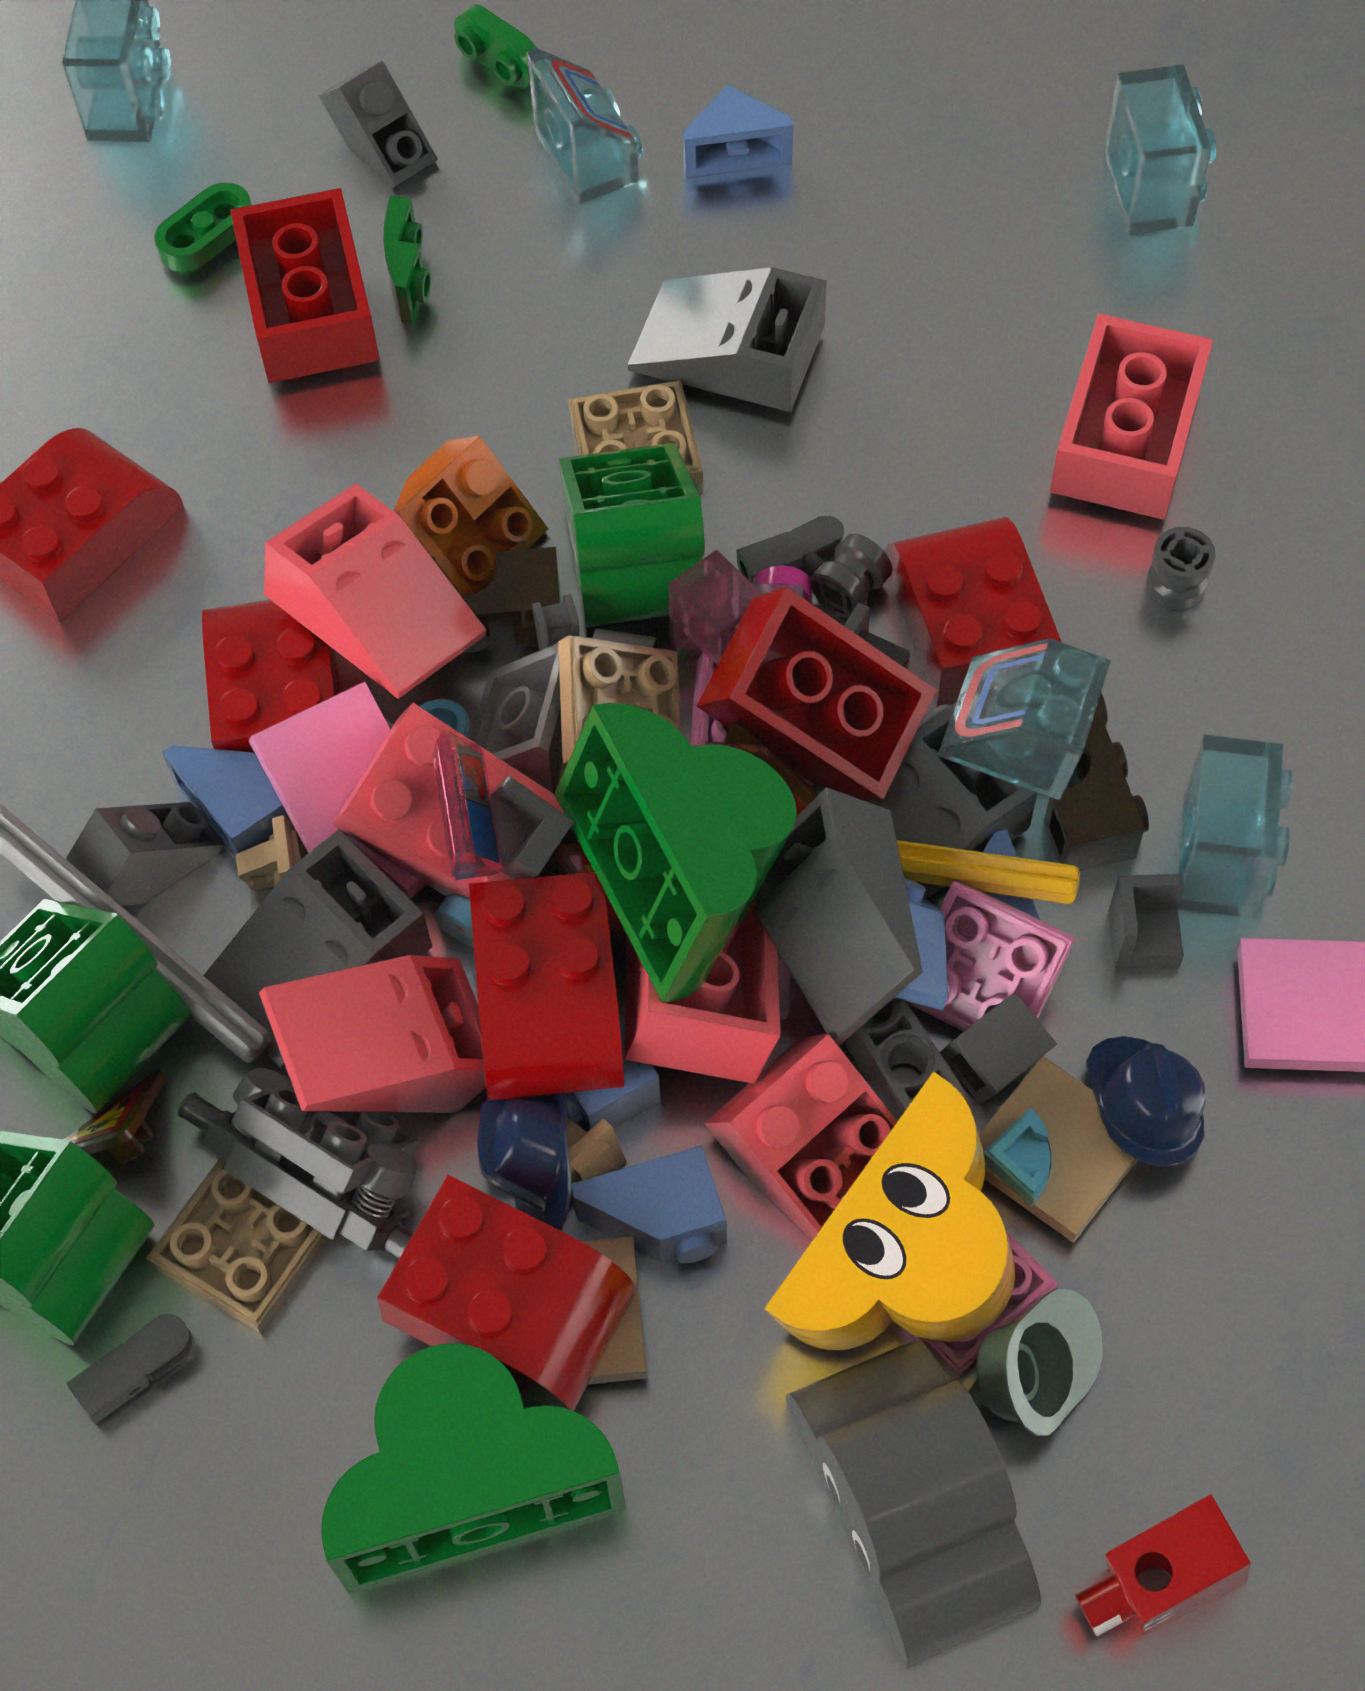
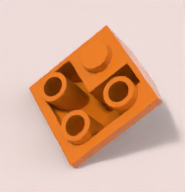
M480 436L447 440L407 478L393 510L403 519L429 555L435 557L436 564L460 595L477 593L485 589L492 582L496 574L495 552L529 549L549 529Z

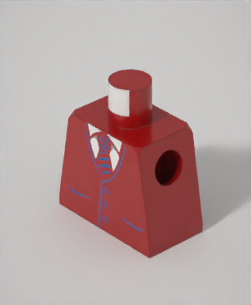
M1212 1494L1110 1550L1105 1554L1111 1576L1074 1596L1096 1637L1132 1617L1136 1619L1140 1629L1146 1634L1245 1584L1248 1580L1251 1562ZM1149 1568H1157L1164 1571L1171 1581L1169 1585L1158 1591H1149L1141 1586L1138 1576Z

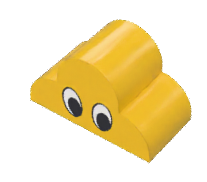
M933 1071L764 1308L783 1329L800 1341L819 1349L847 1350L873 1340L892 1321L911 1334L923 1339L936 1342L960 1341L973 1337L987 1329L998 1319L1007 1306L1015 1280V1264L1001 1216L992 1202L981 1192L985 1177V1157L974 1117L964 1097L951 1083Z

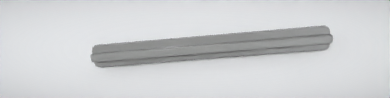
M0 804V853L57 902L118 914L151 951L158 965L155 970L182 998L190 1010L191 1016L243 1061L252 1062L260 1056L271 1041L267 1029Z

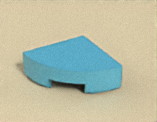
M1030 1107L984 1151L985 1164L1032 1207L1042 1195L1049 1178L1051 1149L1047 1129L1039 1116Z

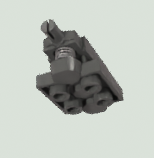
M256 1068L245 1073L233 1093V1099L238 1105L234 1113L218 1109L201 1098L196 1092L188 1094L182 1101L178 1109V1116L207 1133L202 1144L227 1160L223 1167L225 1171L331 1240L343 1235L366 1251H389L400 1258L413 1233L403 1227L409 1210L395 1202V1200L411 1192L418 1169L417 1163L411 1155L418 1139L400 1129L399 1122L387 1112L302 1111L291 1080L278 1072L266 1068Z

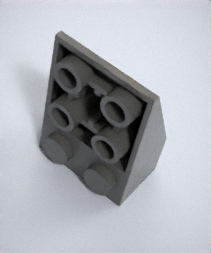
M774 267L664 280L627 365L628 371L671 382L681 380L683 385L791 412L825 326L827 281Z
M956 702L919 726L884 800L866 802L891 810L896 840L983 852L994 832L1007 829L1012 841L1030 828L1038 791L985 734L965 737L956 732L955 725L961 710ZM967 716L966 727L969 729H979ZM917 882L926 888L923 896L926 899L945 887Z
M826 787L796 817L792 831L755 897L757 916L824 1030L836 1044L841 1045L923 973L891 810Z
M339 829L285 873L203 976L268 1030L271 1041L264 1052L283 1071L286 1069L259 995V992L264 987L407 955L423 956L432 948V943L424 913Z

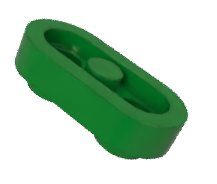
M477 4L472 5L456 17L454 21V39L459 50L471 60L476 59L494 71L505 84L524 89L543 75L544 62L539 50L525 34L485 7Z
M234 183L211 185L160 223L155 231L154 241L161 262L169 269L175 271H192L202 267L236 240L230 209L251 206L248 192L243 187Z

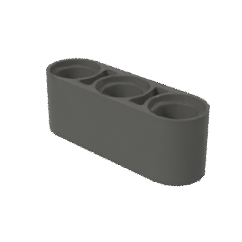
M893 998L878 1011L887 1019L884 1023L878 1025H868L865 1023L844 1041L845 1046L871 1087L897 1121L933 1071L951 1083L961 1093L974 1117L975 1109L969 1096L905 1000ZM900 1063H908L917 1067L922 1074L913 1079H903L896 1076L890 1068Z

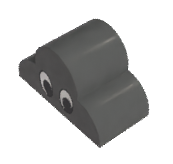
M915 1339L787 1394V1403L905 1668L1039 1609L1041 1595L1038 1581L1028 1551L1015 1523L1017 1515L1015 1497L997 1445L981 1412L968 1391L956 1379L947 1381L933 1354L921 1340Z

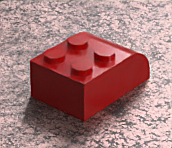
M337 188L230 209L255 334L268 383L380 361L372 317L342 189Z
M83 428L65 430L44 443L0 483V579L61 623L184 507L182 499L173 488L91 431Z
M1008 517L887 544L885 553L893 566L890 578L927 682L937 689L933 698L936 707L963 702L975 671L983 663L1000 654L1048 643L1046 650L1000 660L987 667L982 673L974 699L980 698L989 671L1000 664L1044 654L1043 659L997 669L992 678L987 696L1011 691V685L1055 675L1062 641L1022 538L1016 526Z
M784 587L751 599L696 707L728 728L733 721H743L789 767L810 781L824 788L827 787L860 800L878 801L884 800L937 689L791 589Z
M263 600L203 609L202 637L211 743L214 749L255 753L248 741L252 735L340 694L336 651L273 601Z
M595 872L469 883L479 1021L488 1101L624 1087L620 1022L606 895Z
M447 1174L377 1296L383 1322L430 1346L453 1343L470 1345L486 1351L508 1369L518 1386L519 1392L547 1406L562 1407L574 1411L635 1296L636 1287L632 1279L618 1265L589 1245Z

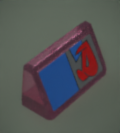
M440 733L439 738L436 739L433 751V762L451 874L455 876V880L497 875L501 873L503 866L484 752L479 745L453 733Z

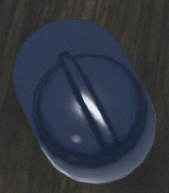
M1120 1036L1106 1038L1093 1046L1086 1060L1087 1075L1103 1124L1109 1137L1124 1153L1142 1163L1161 1167L1183 1164L1194 1156L1205 1137L1202 1113L1205 1105V1086L1198 1070L1186 1058L1167 1050L1163 1044L1151 1043L1144 1039Z
M565 1094L540 1095L535 1099L510 1098L490 1101L487 1099L481 1106L477 1140L479 1167L482 1176L498 1189L515 1197L516 1209L561 1231L568 1214L571 1197V1169L566 1132L568 1114Z

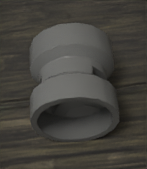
M1175 527L1159 536L1154 547L1152 564L1146 579L1147 591L1151 599L1158 605L1170 610H1186L1196 606L1203 599L1209 582L1208 577L1216 558L1215 547L1208 536L1191 527Z
M849 534L834 550V560L832 562H824L810 577L813 584L812 593L827 610L837 616L849 618L858 603L863 605L868 603V592L870 590H878L892 575L893 566L884 550L874 541L860 534Z

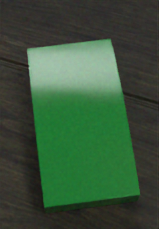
M390 195L383 229L385 259L392 296L402 323L413 324L419 302L426 303L431 288V271L428 268H423L421 256L423 227L421 223L415 222L411 198Z

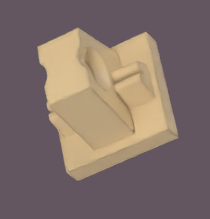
M284 815L272 818L274 834L269 836V841L236 854L238 877L241 881H245L253 891L276 886L285 873L308 854L295 827Z
M568 1118L566 1132L571 1184L616 1171L627 1162L613 1127L604 1118L588 1132H585Z

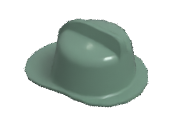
M1054 1289L1042 1296L1019 1320L998 1327L983 1338L977 1357L978 1378L968 1391L975 1404L988 1406L990 1411L1006 1421L1019 1422L1024 1429L1034 1436H1049L1056 1430L1063 1419L1089 1392L1097 1379L1102 1361V1332L1097 1314L1087 1298L1074 1289Z

